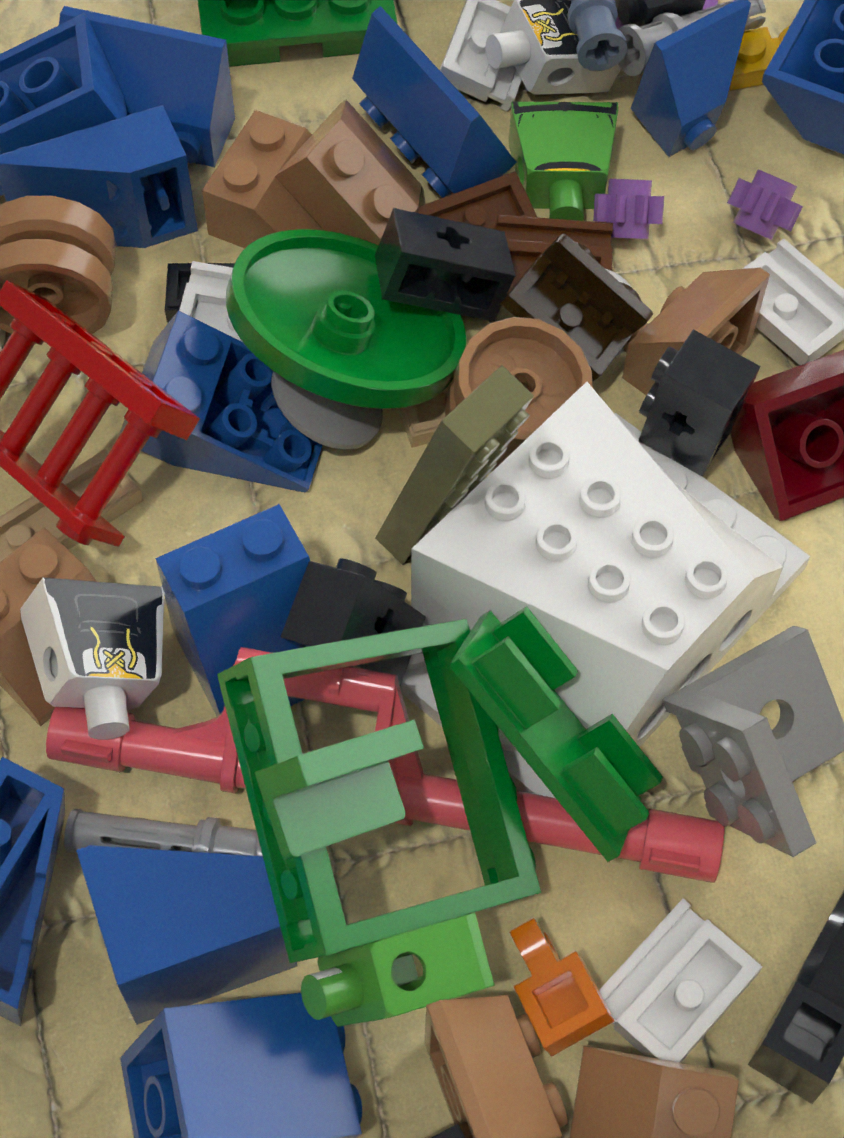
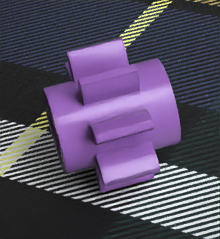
M759 169L752 183L738 178L727 202L739 208L733 223L771 240L778 226L792 231L803 207L791 201L797 186Z
M609 179L608 194H595L593 221L613 223L611 238L648 239L649 224H663L664 196H651V180Z

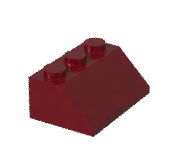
M844 350L753 382L730 433L735 453L776 520H786L844 497Z

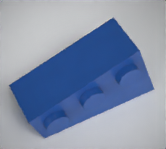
M2 757L0 760V1016L21 1026L65 817L64 788Z

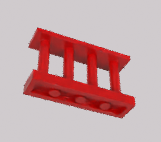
M6 280L0 290V306L14 317L10 323V327L14 331L0 352V400L35 343L42 345L46 342L51 346L46 354L51 360L6 433L0 430V467L60 518L56 523V527L63 534L87 546L94 539L119 547L125 536L101 516L106 505L150 436L157 438L161 431H165L187 440L200 418L48 299ZM82 371L89 377L84 385L89 391L41 465L25 449L72 373L79 375ZM119 403H122L128 408L124 416L128 423L80 498L62 481L111 404L118 406Z

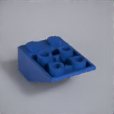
M163 105L0 155V183L6 202L24 196H56L80 202L98 212L113 228L116 246L147 248L198 231L187 157Z
M179 310L153 341L142 374L194 413L200 420L187 440L161 431L157 438L150 436L141 451L173 466L305 493L309 490L322 444L302 434L283 415L272 391L271 380L273 370L261 362L242 341ZM124 420L119 436L128 423L126 420Z

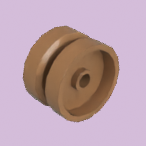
M24 196L4 202L0 206V290L6 280L36 293L48 299L91 334L105 326L112 306L113 285L111 275L115 268L116 241L113 228L98 212L80 202L56 196ZM0 306V329L12 334L14 330L10 327V323L14 317Z
M511 317L490 323L469 340L459 360L454 379L445 398L446 417L501 365L534 395L525 409L530 416L517 429L518 434L506 446L507 450L496 461L497 465L492 471L586 382L592 387V371L582 349L563 330L540 319Z

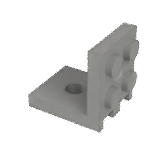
M792 626L667 696L662 701L666 711L677 716L681 726L679 731L682 743L681 748L690 769L702 777L706 787L704 799L709 816L715 818L723 826L729 825L751 836L757 843H765L794 857L816 844V840L792 781L844 751V722L808 629ZM776 700L780 707V718L775 728L771 730L767 717L759 714L768 702Z

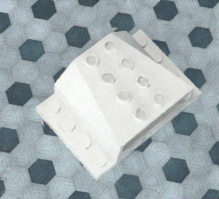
M586 382L412 548L411 607L426 616L423 626L467 619L471 632L480 616L490 610L501 623L527 606L578 670L573 679L555 689L577 719L587 729L613 713L640 747L671 714L666 711L662 699L707 675L806 568L810 556L708 480L640 442L641 431L617 413L614 414L591 385ZM423 653L414 654L410 658L400 686L401 693L442 727ZM499 729L498 735L508 772L516 789L521 792L555 798Z

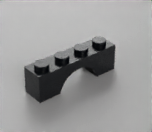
M844 890L748 1063V1066L811 1104L830 1084L844 1057Z

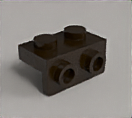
M566 234L558 236L538 256L500 303L514 317L540 319L563 330L582 349L592 371V382L603 374L629 338L643 327L653 315L652 310L641 301L640 296L632 287L619 282L596 261L594 255L587 247L574 242Z

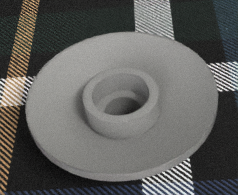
M273 371L271 380L272 391L279 409L297 430L313 441L335 449H356L369 443L378 433L383 419L382 409L359 407L324 398L291 383Z

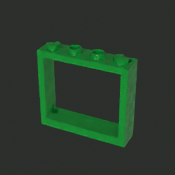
M467 619L253 656L217 674L289 963L327 956L542 893L535 870V856L528 845L517 805V790L509 775L499 739V728L448 666L470 633ZM423 653L485 885L346 924L327 848L323 847L292 859H284L282 857L255 772L302 755L283 679Z

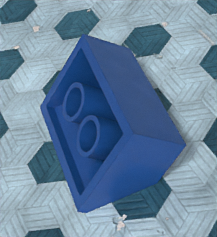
M804 0L765 70L762 83L804 140L844 154V0Z
M64 6L60 13L59 25L83 13L90 20L124 95L127 116L163 105L185 151L187 163L215 167L235 121L226 40Z
M379 6L371 14L352 77L353 81L367 95L359 104L380 128L387 122H391L398 131L390 139L411 163H414L421 156L430 166L421 175L442 198L449 196L452 192L455 194L503 176L517 163L477 110L387 12Z
M85 13L0 54V155L127 116L124 95L93 26ZM0 183V196H2L4 193Z

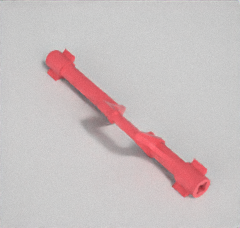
M240 647L234 665L250 657L270 654L272 652ZM344 667L283 679L289 697L377 712L375 732L409 721L398 676L395 674L356 667ZM225 707L218 717L181 728L135 721V715L128 712L130 730L123 736L107 740L94 739L88 735L85 708H54L46 739L47 757L51 760L116 772H123L126 767L201 780L220 784L221 791L236 794L239 788L246 789ZM418 751L389 761L406 813L404 819L394 822L395 824L411 827L413 820L470 831L456 779L424 774ZM517 791V805L528 842L601 855L556 798ZM649 808L647 820L629 830L621 853L617 857L619 859L639 862V869L715 883L722 856L725 826L716 820Z

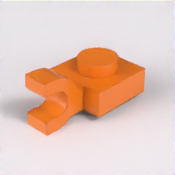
M534 918L510 931L532 975L513 987L543 1048L551 1057L614 1022L584 961L576 951L560 960L549 936L542 932Z

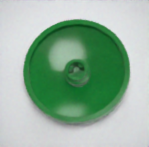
M313 229L286 230L266 235L249 244L240 253L227 285L225 298L228 316L234 330L247 348L261 362L284 379L316 395L344 404L367 408L391 409L409 407L428 401L439 395L451 383L459 360L466 348V331L461 315L382 300L375 261L378 245L354 236Z

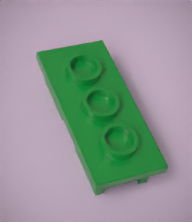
M198 0L201 35L226 40L229 67L281 62L280 46L321 43L323 57L360 54L371 14L379 6L397 23L393 0Z
M527 606L501 623L491 610L480 616L448 666L605 860L610 862L619 857L629 830L648 818L649 811L641 802L642 798L639 795L659 785L663 776L613 713L587 729L577 719L555 689L573 679L578 670Z

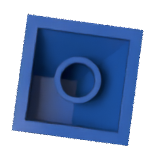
M735 0L654 43L630 109L668 157L687 147L690 150H696L715 135L717 131L715 125L727 100L751 6L749 0Z

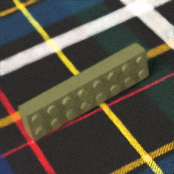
M503 365L493 372L440 422L376 535L375 539L402 565L411 558L412 548L486 478L497 465L496 461L507 450L506 446L518 434L517 429L530 416L525 409L534 395Z

